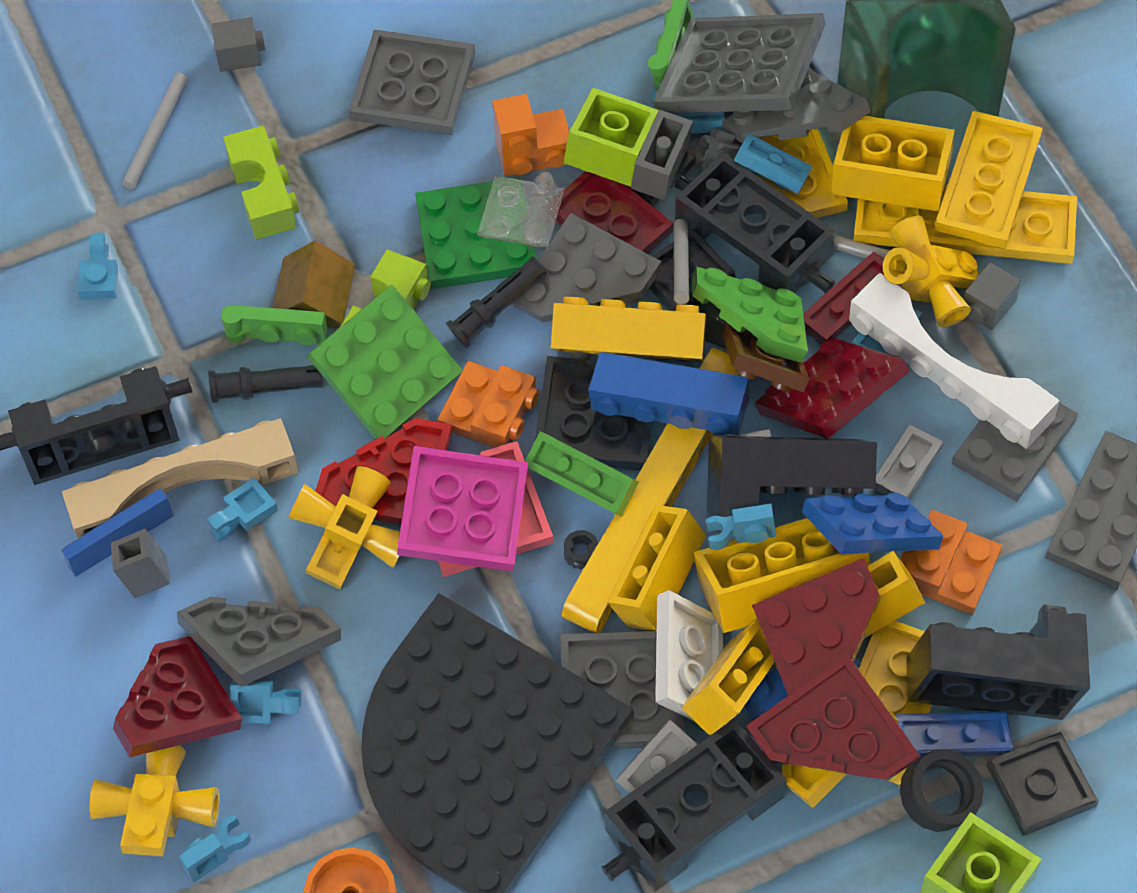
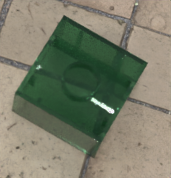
M848 0L845 5L837 84L868 100L871 112L865 116L885 119L886 109L899 98L915 92L940 91L966 100L981 113L999 117L1016 28L1001 0Z

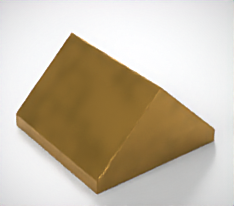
M315 240L283 257L273 308L324 312L327 327L340 328L346 317L355 264Z

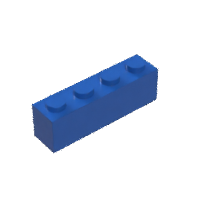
M603 352L599 353L589 386L591 409L601 414L635 417L642 422L657 421L669 423L682 429L692 427L709 430L717 435L732 434L740 436L750 398L749 379L743 376Z

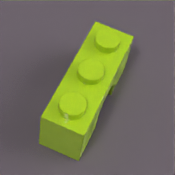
M264 125L223 136L236 184L248 181L261 182L257 187L241 192L255 240L297 228L294 214L299 213L300 210L295 193H287L285 186L290 185L286 167L284 164L278 166L276 159L281 156L275 137L268 138Z
M388 249L370 276L373 297L378 296L383 290L393 284L413 310L419 300L423 301L427 297L431 285L430 280H428L425 263ZM353 305L342 325L359 312L361 308Z

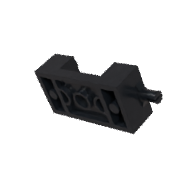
M722 152L693 181L685 175H681L676 180L674 187L681 192L675 197V221L677 219H685L688 223V232L694 229L704 240L712 232L756 262L759 265L758 282L765 287L775 290L783 288L795 293L801 286L811 282L825 294L833 288L835 281L819 270L833 255L835 230L735 162L732 158ZM757 213L762 215L764 220L752 223L745 217L749 214Z
M157 366L147 369H136L130 374L120 376L127 402L109 404L100 410L81 416L73 415L58 423H54L45 399L38 402L24 403L18 408L8 410L12 423V432L0 435V451L17 446L34 485L180 441L169 406L172 398L193 393L189 379L187 377L186 379L166 384L160 378Z
M734 718L604 812L605 830L618 845L620 851L617 857L602 866L604 874L608 875L610 881H613L631 867L640 873L656 892L688 868V856L746 814L753 821L782 800L785 796L786 778L773 764L774 761L769 760L764 751L760 749ZM691 790H699L706 795L707 801L702 806L692 807L685 802L684 796Z

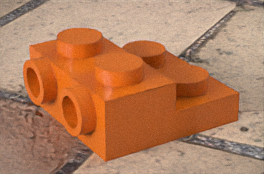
M467 361L437 422L451 424L453 433L494 448L511 443L512 440L517 441L524 429L525 420L523 418L527 410L532 411L539 399L540 390L536 388V377L503 365L496 371Z
M931 509L928 519L943 535L940 548L935 550L903 551L900 560L912 575L921 595L973 615L1003 545L966 531L968 523Z

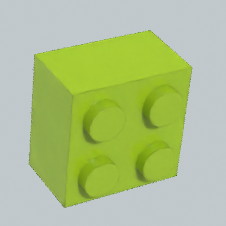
M592 88L569 131L564 164L631 186L635 162L658 110Z
M970 812L924 876L920 893H1024L1036 877L1042 859Z

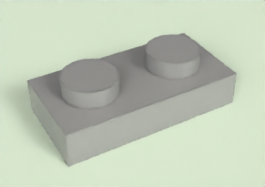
M910 424L876 474V489L874 490L883 495L899 493L910 499L940 453L943 441Z
M669 718L615 780L626 791L631 793L693 749L698 743Z

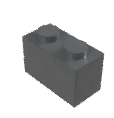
M658 110L635 162L631 189L662 200L666 199L689 145L692 120Z

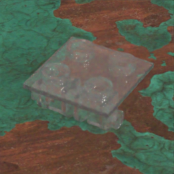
M541 172L539 176L535 177L534 182L494 176L477 235L549 248L565 188L557 187L553 180V175L548 172Z

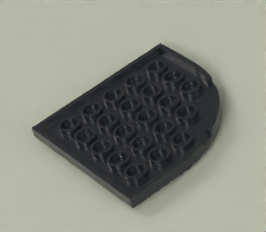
M438 593L393 653L372 690L363 723L361 746L367 788L376 810L395 840L412 858L464 893H510L634 716L633 708Z

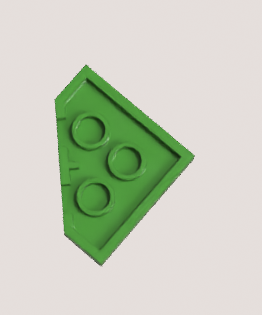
M696 266L692 277V296L702 304H706L708 301L712 302L721 310L719 317L737 331L743 332L745 329L750 331L758 338L756 345L766 353L803 363L808 349L801 297L787 289L780 288L775 290L762 286L758 281L750 278L741 280L727 276L726 273L716 268L704 269Z

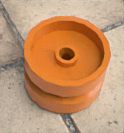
M354 847L334 850L319 859L308 873L303 889L304 893H398L394 875L386 862L371 851Z

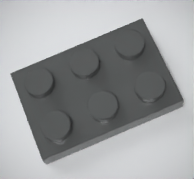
M1059 403L1055 420L1027 449L1017 442L1013 443L1007 440L1000 430L987 420H980L954 454L952 464L1017 502L1074 425L1078 413Z

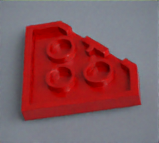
M414 418L403 424V429L385 439L381 436L358 448L356 454L340 463L334 461L323 467L315 491L334 506H337L342 494L349 497L356 468L358 466L370 468L381 473L391 482L390 487L373 507L377 511L374 520L401 525L414 446L447 451L453 433L452 425Z

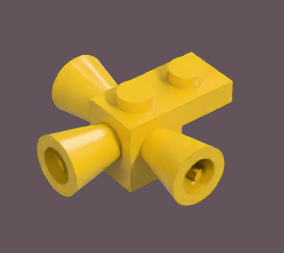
M912 216L896 224L892 228L890 235L900 247L890 250L884 258L883 273L885 278L892 284H901L903 289L909 293L911 300L931 303L938 327H949L965 319L971 312V308L954 287L968 289L979 276L976 260L967 251L931 245L922 216Z
M358 466L349 497L342 494L337 506H334L308 485L304 484L288 519L325 528L324 534L306 568V574L340 590L361 546L365 547L391 568H394L400 556L397 555L400 531L372 524L377 514L373 507L391 485L388 478L375 470Z
M181 745L146 753V774H135L133 788L100 779L93 781L89 800L91 819L126 815L120 843L122 854L164 856L167 837H175L179 818L212 828L216 826L220 805L218 787L181 792L179 790L176 775L186 756V751Z

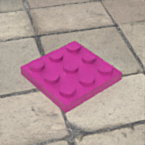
M414 446L397 555L513 572L528 462Z

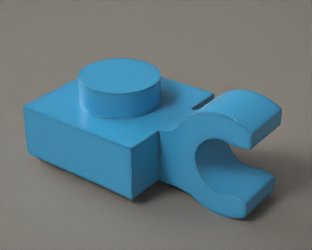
M90 234V260L79 262L80 299L117 298L116 259H108L109 245L108 243L105 244V234Z
M253 478L223 497L226 508L216 512L207 519L208 523L212 526L209 531L218 542L229 537L239 524L248 531L277 512V503L261 484Z
M771 504L733 509V516H712L706 519L708 531H722L719 535L708 537L710 549L719 550L725 548L735 537H737V543H759L767 538L776 537Z
M232 680L230 684V699L241 715L242 723L271 724L273 713L290 715L299 713V707L302 706V690L284 689L273 692V681L255 680L240 687Z
M235 814L223 819L217 836L212 833L206 838H197L187 845L184 853L179 855L183 868L193 883L226 862L228 854L242 849L250 843L251 838L247 831L235 837L229 835L230 831L240 824Z

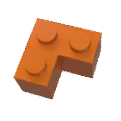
M527 94L492 100L495 142L504 177L524 175L531 171L559 168L565 165L564 157L569 128L563 108L532 114Z

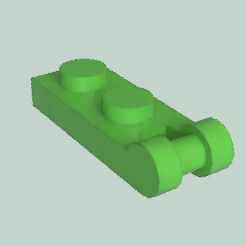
M673 0L671 9H668L665 13L663 35L657 39V54L652 55L648 60V68L653 75V83L657 91L690 19L694 18L689 0Z
M229 305L222 309L220 313L225 336L232 343H240L246 338H254L265 342H276L279 340L297 342L302 345H313L314 343L321 344L328 337V327L324 312Z

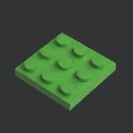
M393 284L383 290L306 355L375 439L381 436L385 439L463 371Z

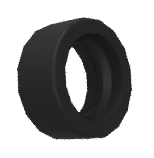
M947 749L931 751L909 765L902 775L900 784L902 805L909 817L924 829L935 832L952 830L961 826L970 812L976 815L982 805L984 789L981 776L973 763L961 753ZM931 768H944L954 776L959 784L961 792L960 806L951 814L938 813L930 807L923 795L921 786L923 775Z

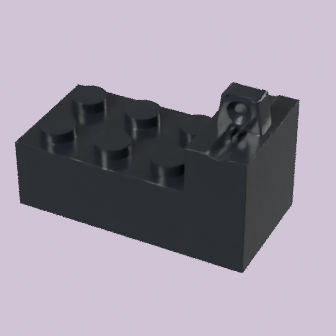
M709 435L707 512L721 517L733 516V509L759 506L760 491L767 494H787V487H794V492H802V494L825 495V488H832V493H840V495L856 496L857 494H864V489H876L877 442L842 438Z
M1044 604L1038 611L1037 623L1029 633H999L988 627L975 629L959 628L948 622L930 624L907 656V702L990 712L1007 711V714L1063 720L1090 689L1086 614H1067L1066 607Z

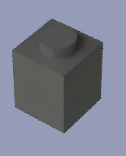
M253 17L212 23L214 45L220 72L261 66L259 51H265L262 30L255 31Z
M989 262L965 291L964 301L971 308V312L967 317L972 322L982 324L993 330L1016 302L1021 280Z
M146 528L111 542L113 571L134 598L170 584L167 556Z

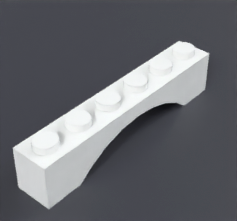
M879 273L851 301L849 321L858 332L864 335L868 334L878 341L890 355L904 359L916 374L929 378L940 386L945 395L952 399H958L965 404L978 419L990 422L1000 430L1007 440L1013 443L1017 442L1027 449L1055 420L1060 400L1029 378H1008L988 374L967 366L946 353L921 326L913 310L909 293L897 284L890 283L883 274Z

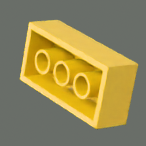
M563 297V303H554L550 348L556 352H583L597 355L603 352L627 357L703 362L707 317L705 313H699V306L676 305V311L662 310L660 303L638 302V309L625 308V303L620 300L601 299L600 306L588 305L586 298Z
M808 518L776 527V537L767 538L759 543H737L736 539L730 541L725 548L719 550L710 549L709 547L693 552L700 590L723 633L743 629L757 619L752 607L753 604L863 558L868 566L870 565L869 553L841 554Z

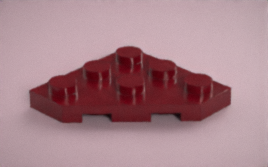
M864 558L752 605L788 695L847 654L854 662L865 637L864 633L871 616L875 613L881 599Z
M188 636L154 645L144 669L140 671L130 689L124 706L120 708L115 717L113 730L131 758L240 730L242 717L193 638Z
M847 654L746 726L769 760L774 762L888 781L921 758L920 754Z

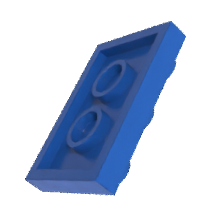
M899 493L876 496L857 494L851 497L826 495L823 498H806L802 513L841 554L935 550L940 548L943 535L931 524V521L922 515L906 496Z

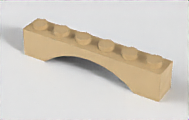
M279 418L273 421L259 422L254 427L237 433L223 434L218 439L201 445L187 446L182 451L165 457L151 458L144 464L127 470H115L106 477L91 482H80L72 486V488L61 492L78 539L160 488L165 493L181 485L201 480L223 478L245 481L255 478L261 485H266L298 474L299 470L282 419Z

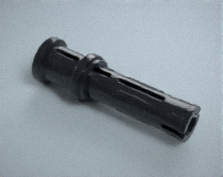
M532 256L523 266L512 273L482 300H472L469 303L470 308L456 320L446 322V326L467 349L471 345L470 341L486 327L491 329L495 325V318L527 292L535 283L548 275L547 271Z
M314 365L264 371H250V368L240 367L239 371L217 374L215 370L208 371L212 404L218 403L219 399L242 397L243 400H249V398H253V394L323 387L322 374Z

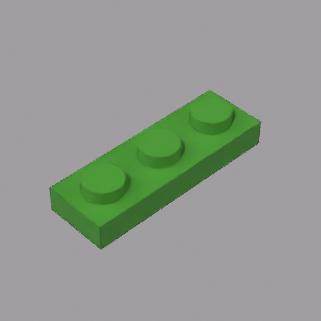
M541 431L525 462H528L529 469L621 517L639 483L635 479Z

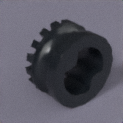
M577 530L570 533L564 541V557L568 565L582 570L598 545L596 537L585 530ZM581 542V544L585 543V545H588V554L583 556L575 555L574 544L578 545Z

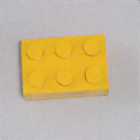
M871 116L862 117L842 131L833 163L832 194L939 212L952 160L955 130Z

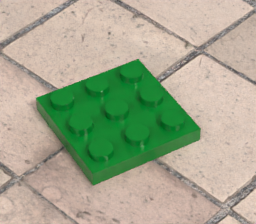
M521 177L415 193L431 289L507 278L523 266L532 256L536 258Z

